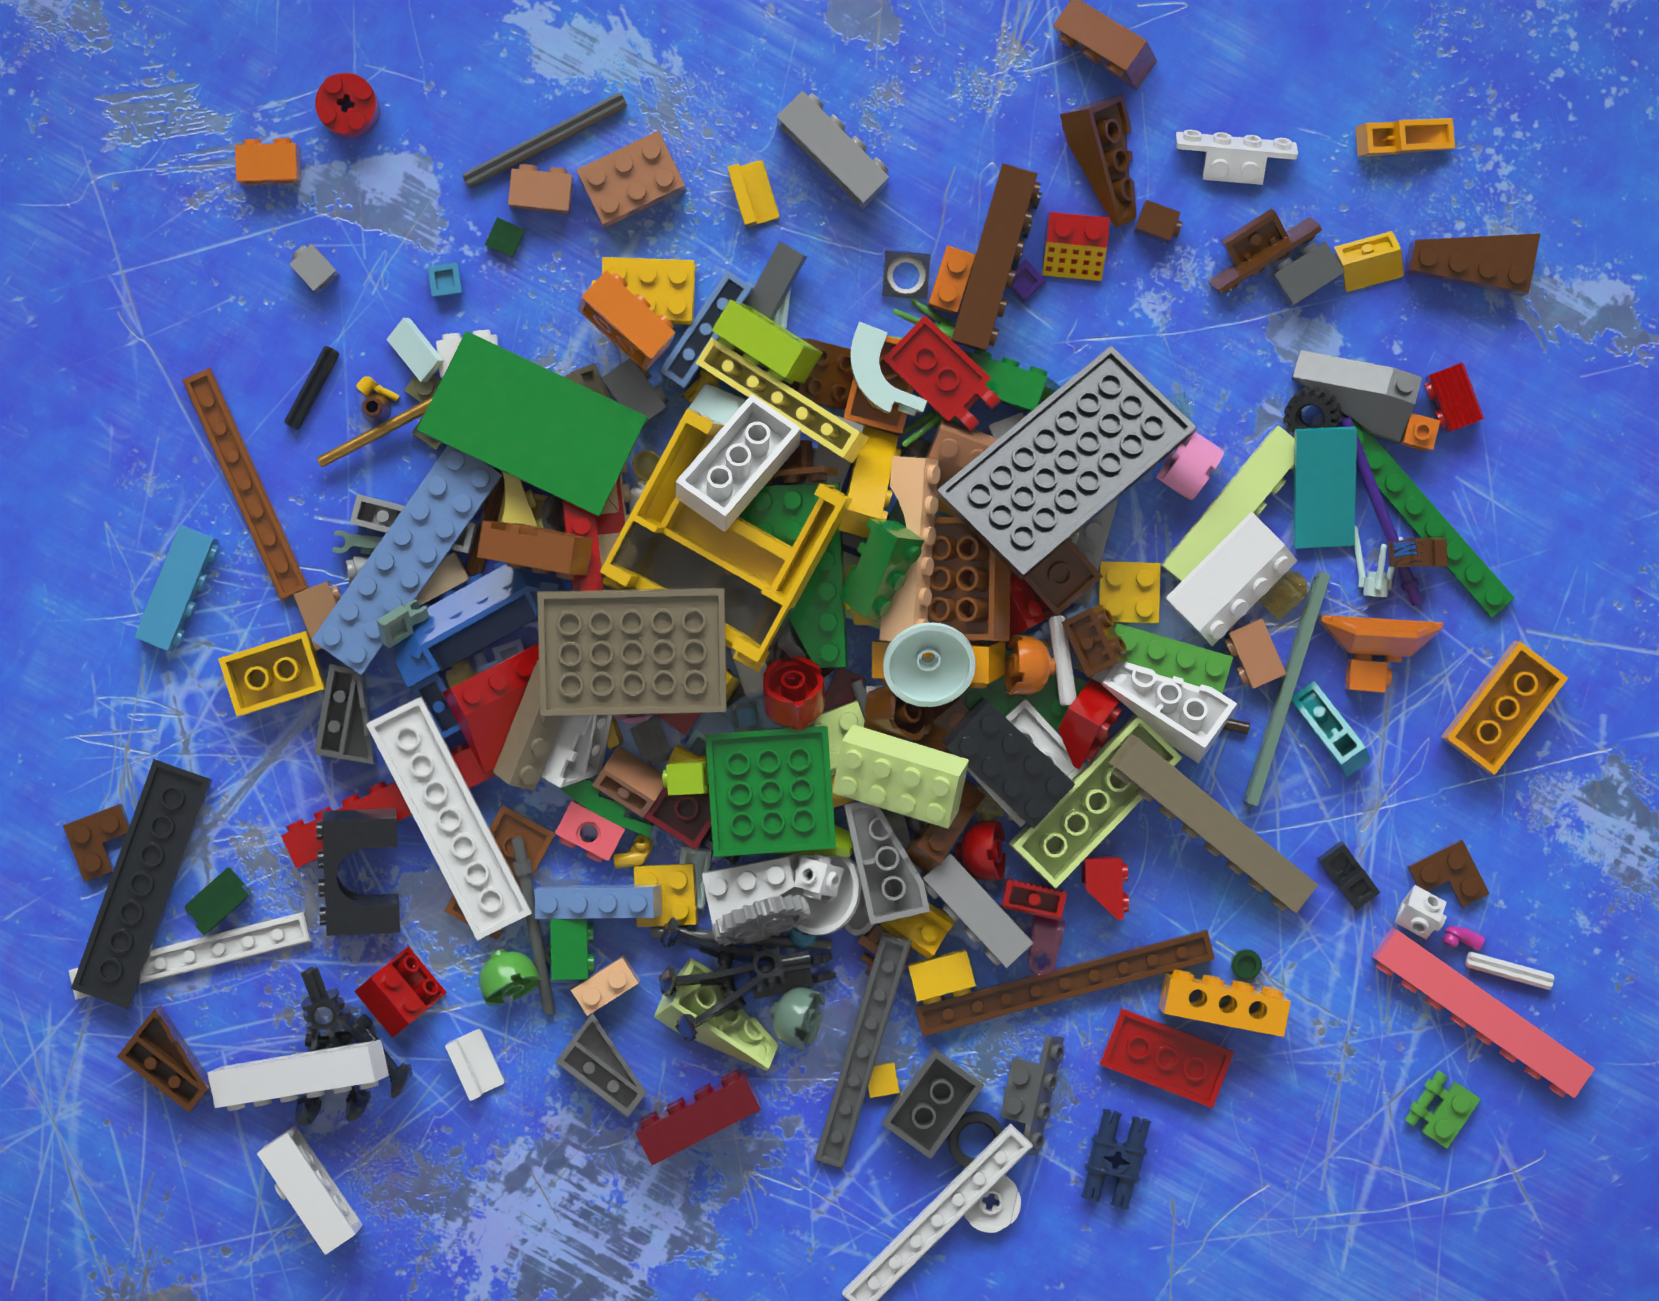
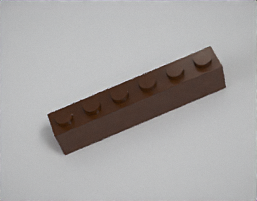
M1002 163L951 339L955 344L983 352L987 351L988 345L992 347L995 345L999 329L993 327L996 317H1003L1007 300L1002 299L1005 287L1011 288L1016 271L1010 268L1013 258L1019 259L1024 241L1019 240L1022 228L1028 230L1033 212L1027 211L1030 199L1036 200L1041 183L1036 181L1038 173Z

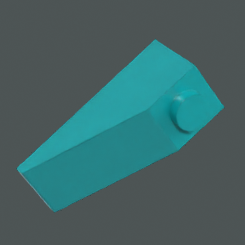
M1315 681L1292 696L1291 702L1346 778L1371 761L1366 746Z

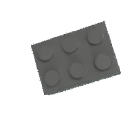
M933 1046L883 1115L881 1124L932 1159L983 1088V1081Z

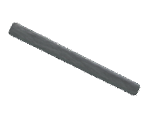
M616 93L464 172L462 175L469 188H473L625 109L627 103L621 93Z

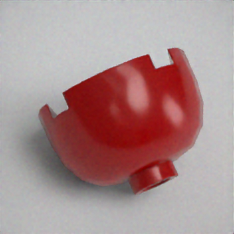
M983 821L973 824L963 834L962 843H957L956 845L957 860L962 861L964 869L978 880L1000 881L1004 877L1006 852L1002 854L1001 841L1005 842V835L1001 822Z

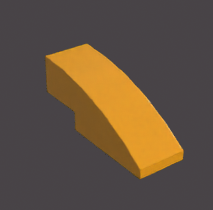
M1453 118L1365 123L1355 127L1358 157L1421 153L1455 148Z

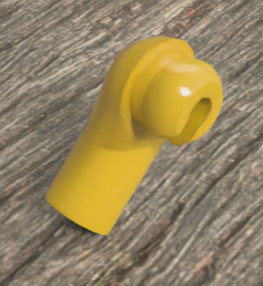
M642 834L638 835L634 839L635 842L629 852L614 854L615 869L644 864L652 851L653 844L649 837Z

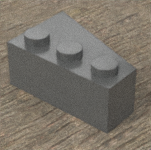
M329 664L314 754L373 765L378 764L375 741L366 725L372 720L365 673L360 675L349 666Z

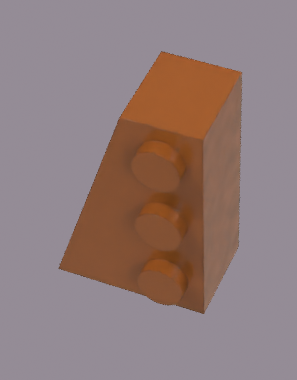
M1070 0L1053 25L1058 34L1057 40L1070 49L1075 47L1082 52L1081 54L1092 63H1098L1113 76L1121 79L1135 90L1140 87L1157 62L1147 40L1081 0Z
M483 521L477 557L506 562L507 566L512 568L525 569L526 566L532 567L531 572L550 574V571H554L558 578L574 580L575 575L588 574L593 538L522 523Z

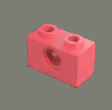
M572 800L555 834L560 836L558 840L560 843L572 849H575L576 845L587 850L585 854L587 857L601 863L603 859L606 861L611 859L626 828L599 816L579 802ZM592 825L597 829L598 836L596 840L589 842L582 838L581 830L583 826Z

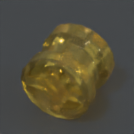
M652 450L640 451L635 455L632 462L634 473L640 479L648 481L661 457Z

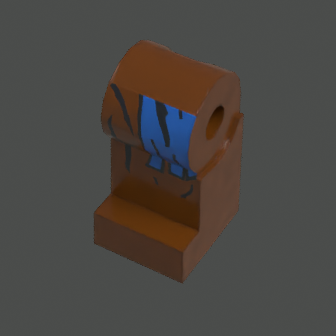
M1429 537L1388 541L1389 566L1448 567L1447 539Z

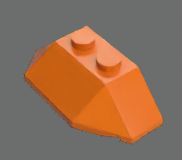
M1318 615L1320 625L1345 653L1354 654V660L1372 661V655H1384V661L1402 662V657L1414 655L1443 629V622Z

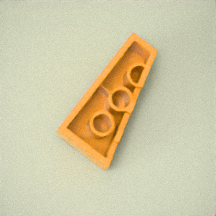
M877 639L872 641V678H882V683L887 684L883 672V659L891 641ZM969 641L976 660L975 674L969 687L986 688L989 683L1006 675V641H994L990 644H980V641ZM930 652L923 654L924 657H930L932 655V653Z

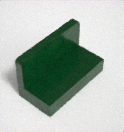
M228 867L185 905V909L198 922L196 928L203 935H206L250 897L253 892L232 868Z

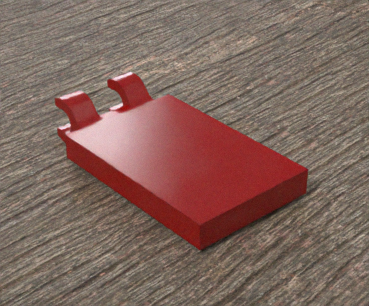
M926 315L883 358V361L923 399L927 400V403L948 423L956 417L970 432L979 424V421L968 409L979 398L991 410L1000 402V398L986 386L991 377Z

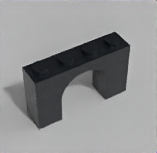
M396 808L322 811V821H316L317 840H323V850H317L318 869L324 868V879H318L319 897H325L326 906L320 907V926L326 925L327 936L400 933L399 894H358L346 888L337 874L343 859L356 850L397 847Z

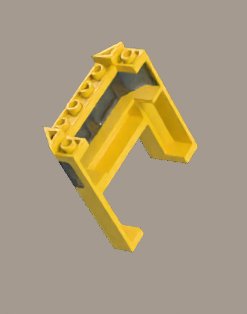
M686 409L600 570V573L606 575L603 584L614 590L724 588L725 646L736 650L733 656L735 660L759 673L853 499L836 490V487L833 485L820 483L814 493L819 499L793 547L739 516L725 532L676 498V481L724 427V424L713 422L712 419L705 415L700 416L701 413L695 410Z

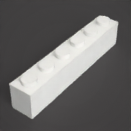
M381 1040L222 1066L207 1073L215 1108L227 1106L228 1111L242 1109L246 1107L245 1103L253 1102L254 1107L272 1103L271 1099L280 1098V1102H288L298 1099L299 1094L305 1093L307 1098L324 1095L325 1090L333 1089L334 1094L352 1090L351 1086L360 1085L361 1089H368L378 1086V1080L389 1076Z

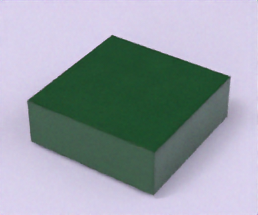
M497 217L485 246L513 258L525 233V229Z

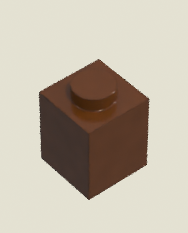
M1146 200L1133 232L1168 244L1171 237L1177 239L1183 224L1182 221L1178 220L1181 212Z

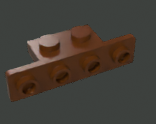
M1271 208L1220 240L1233 265L1211 278L1208 282L1219 294L1230 292L1244 279L1261 273L1264 267L1271 262L1285 258L1295 247L1312 241L1316 234L1322 231L1320 224L1309 217L1288 231H1285L1276 211Z
M800 440V445L766 485H775V481L783 480V484H801V479L809 478L810 482H826L827 476L838 475V469L826 466L813 467L812 441Z

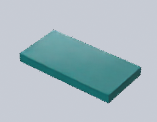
M1355 426L1295 429L1293 547L1295 549L1355 546L1357 429Z

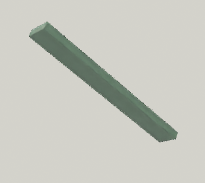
M1316 572L1314 574L1285 666L1286 675L1281 678L1243 799L1246 803L1255 806L1259 804L1331 576L1330 574Z

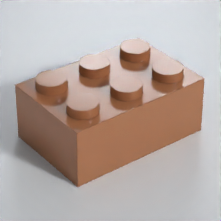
M659 130L577 169L604 229L686 190L685 184Z

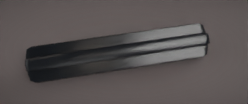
M329 346L323 347L284 420L286 425L296 430L300 429L339 356L337 350Z

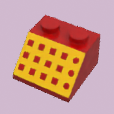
M1049 212L1046 222L1041 276L1101 282L1107 252L1110 217Z

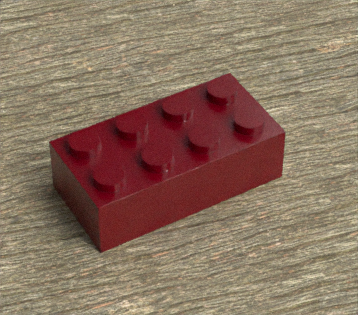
M737 1069L732 1070L721 1076V1083L713 1087L710 1083H707L694 1090L692 1098L685 1101L683 1097H680L667 1104L666 1111L659 1115L655 1110L640 1118L641 1121L637 1126L635 1134L651 1165L761 1110L762 1102L746 1071L744 1070L739 1073Z

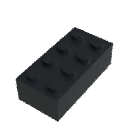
M983 697L940 741L955 756L968 759V768L1033 829L1075 785L1064 772Z

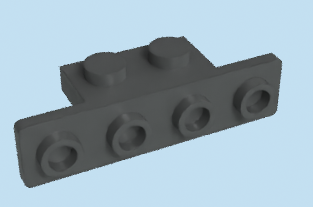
M1046 1036L1040 1064L1021 1058H1013L1000 1117L1026 1124L1024 1136L1032 1143L1033 1147L1025 1155H1038L1039 1150H1041L1044 1144L1045 1137L1043 1132L1045 1123L1051 1113L1050 1100L1052 1091L1057 1086V1069L1064 1055V1038L1060 1036Z

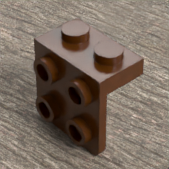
M801 338L823 353L804 384L794 381L792 384L784 380L781 382L814 403L837 409H846L853 381L850 361L851 349L810 338Z

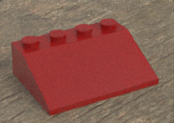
M539 642L442 692L483 773L492 770L496 766L537 660L539 661Z

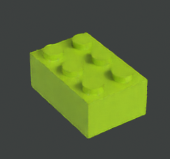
M731 299L711 330L720 336L718 342L731 350L735 349L741 353L744 352L743 358L754 365H760L768 369V374L789 384H792L794 381L804 384L823 353L752 307Z

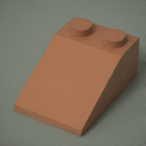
M942 417L926 456L929 459L939 460L940 480L937 483V490L997 441L998 438L975 429L970 432L964 425L953 421L948 423ZM937 497V499H938V510L941 511V512L947 513V514H949V515H952V516L957 517V516Z

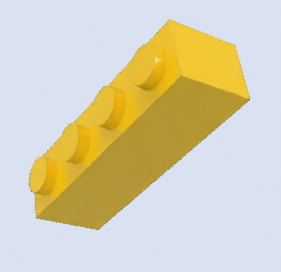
M864 426L862 433L869 438L853 462L846 496L851 497L853 500L841 520L838 530L868 538L871 529L866 527L869 518L887 519L888 512L884 511L883 507L888 508L892 496V490L888 489L891 481L892 456L900 457L901 449L896 448L898 435Z

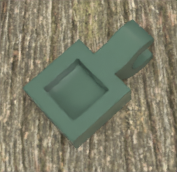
M342 530L334 531V535L344 537L345 545L341 548L333 547L332 551L343 554L352 547H361L360 553L371 555L383 537L349 534Z
M415 598L414 601L407 602L405 608L400 605L376 620L382 643L386 647L391 648L413 634L412 626L425 621L429 617L427 606L420 608L418 600Z

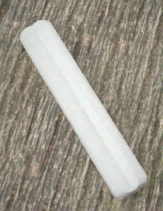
M1054 616L1049 618L1053 657L1055 659L1059 701L1062 706H1068L1076 699L1069 640L1061 623L1066 619L1064 616Z
M1469 952L1466 957L1465 966L1474 970L1550 990L1554 983V975L1475 952Z

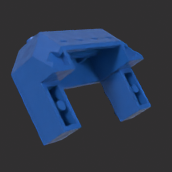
M498 562L492 566L493 571L489 574L482 576L479 573L466 580L467 586L458 591L452 588L439 595V602L429 606L428 602L419 606L420 608L427 606L429 617L425 621L413 625V634L400 641L395 662L406 686L412 689L416 698L423 697L444 739L461 731V728L442 693L449 689V686L441 672L537 619L538 591H568L562 579L556 577V572L550 571V574L531 572L532 567L526 566L525 569L508 567L506 562Z

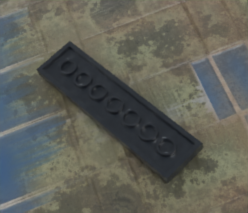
M153 759L71 989L127 1009L131 1008L213 779Z

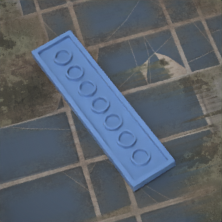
M447 446L311 640L354 671L363 675L384 645L381 641L376 620L400 605L405 608L407 602L414 601L503 475L486 463Z

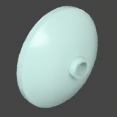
M921 623L903 630L890 642L883 659L884 677L891 691L901 700L922 707L940 706L958 698L969 687L976 668L974 651L968 639L955 628L941 623ZM924 653H932L930 657L923 656Z

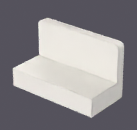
M481 1029L474 1030L445 1045L470 1101L504 1084L505 1080Z

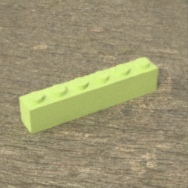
M1279 425L1274 427L1162 562L1161 568L1181 583L1251 512L1258 516L1267 505L1263 500L1270 492L1275 495L1286 482L1282 477L1289 469L1294 472V437Z

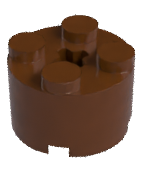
M888 685L868 692L865 705L866 721L864 722V728L909 742L920 740L931 731L934 722L933 707H922L907 703L897 697Z

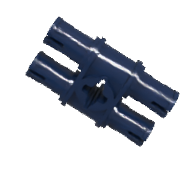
M1103 1108L1098 1134H1094V1137L1091 1139L1093 1144L1088 1163H1085V1170L1088 1173L1081 1197L1089 1200L1092 1188H1094L1091 1199L1092 1201L1100 1202L1105 1176L1110 1174L1117 1178L1110 1204L1119 1207L1121 1196L1123 1195L1121 1208L1129 1209L1134 1185L1138 1184V1181L1141 1180L1139 1174L1144 1155H1147L1148 1152L1144 1145L1151 1121L1143 1118L1140 1130H1138L1141 1119L1140 1117L1132 1116L1127 1142L1119 1143L1115 1137L1122 1113L1113 1110L1112 1119L1109 1123L1112 1112L1110 1109ZM1116 1152H1120L1121 1158L1126 1161L1118 1162L1116 1166H1112L1111 1160L1107 1157L1114 1156Z

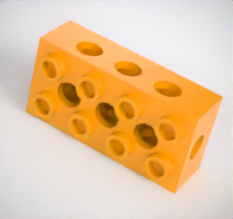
M1174 969L1173 974L1166 972L1164 974L1158 1008L1168 1015L1284 1037L1291 1001L1284 996V992L1277 988L1262 986V990L1259 991L1254 990V986H1251L1250 983L1233 980L1232 985L1224 984V980L1216 976L1203 974L1202 979H1197L1189 971ZM1199 989L1201 992L1199 999L1189 1002L1190 993ZM1230 995L1229 1004L1220 1008V999L1223 996ZM1255 1001H1259V1009L1254 1013H1249L1250 1005Z

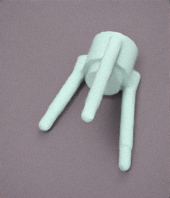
M1355 526L1354 550L1359 575L1358 587H1364L1363 595L1387 597L1388 589H1391L1392 578L1396 568L1389 566L1387 574L1384 572L1387 546L1386 544L1381 545L1377 572L1368 571V577H1366L1358 528Z

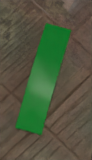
M587 778L560 788L571 798L599 816L623 828L647 837L651 836L654 824L626 816L627 807L612 798L600 795L601 791L592 786L595 782L594 780Z

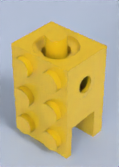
M602 257V274L607 270L611 275L616 273L621 276L628 285L626 288L634 295L640 294L651 305L649 309L657 316L660 314L665 316L673 325H690L694 320L695 294L694 260Z

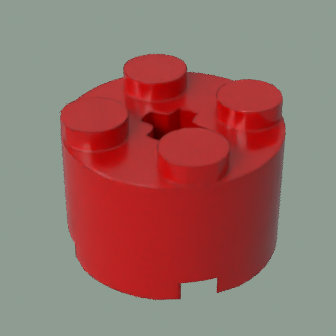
M352 73L331 75L325 79L317 91L315 99L317 115L333 134L342 138L353 139L367 133L376 125L380 115V102L373 88L362 77ZM350 100L354 107L348 108L347 112H345L341 106Z
M792 657V661L782 662V659L770 664L763 674V697L766 716L774 722L790 726L794 730H803L809 723L815 721L822 714L825 707L824 678L820 667L812 660L804 657Z

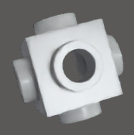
M814 854L813 859L802 857L795 870L796 879L794 886L805 889L803 895L821 900L822 895L836 897L844 868L832 865V858Z
M1414 885L1402 900L1395 923L1427 940L1434 930L1438 932L1442 928L1446 920V915L1443 912L1447 902Z

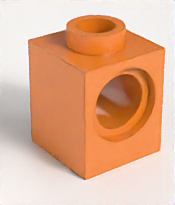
M1411 413L1398 445L1426 452L1433 450L1441 420Z
M1347 659L1345 689L1385 693L1386 687H1390L1392 680V670L1387 669L1388 662Z

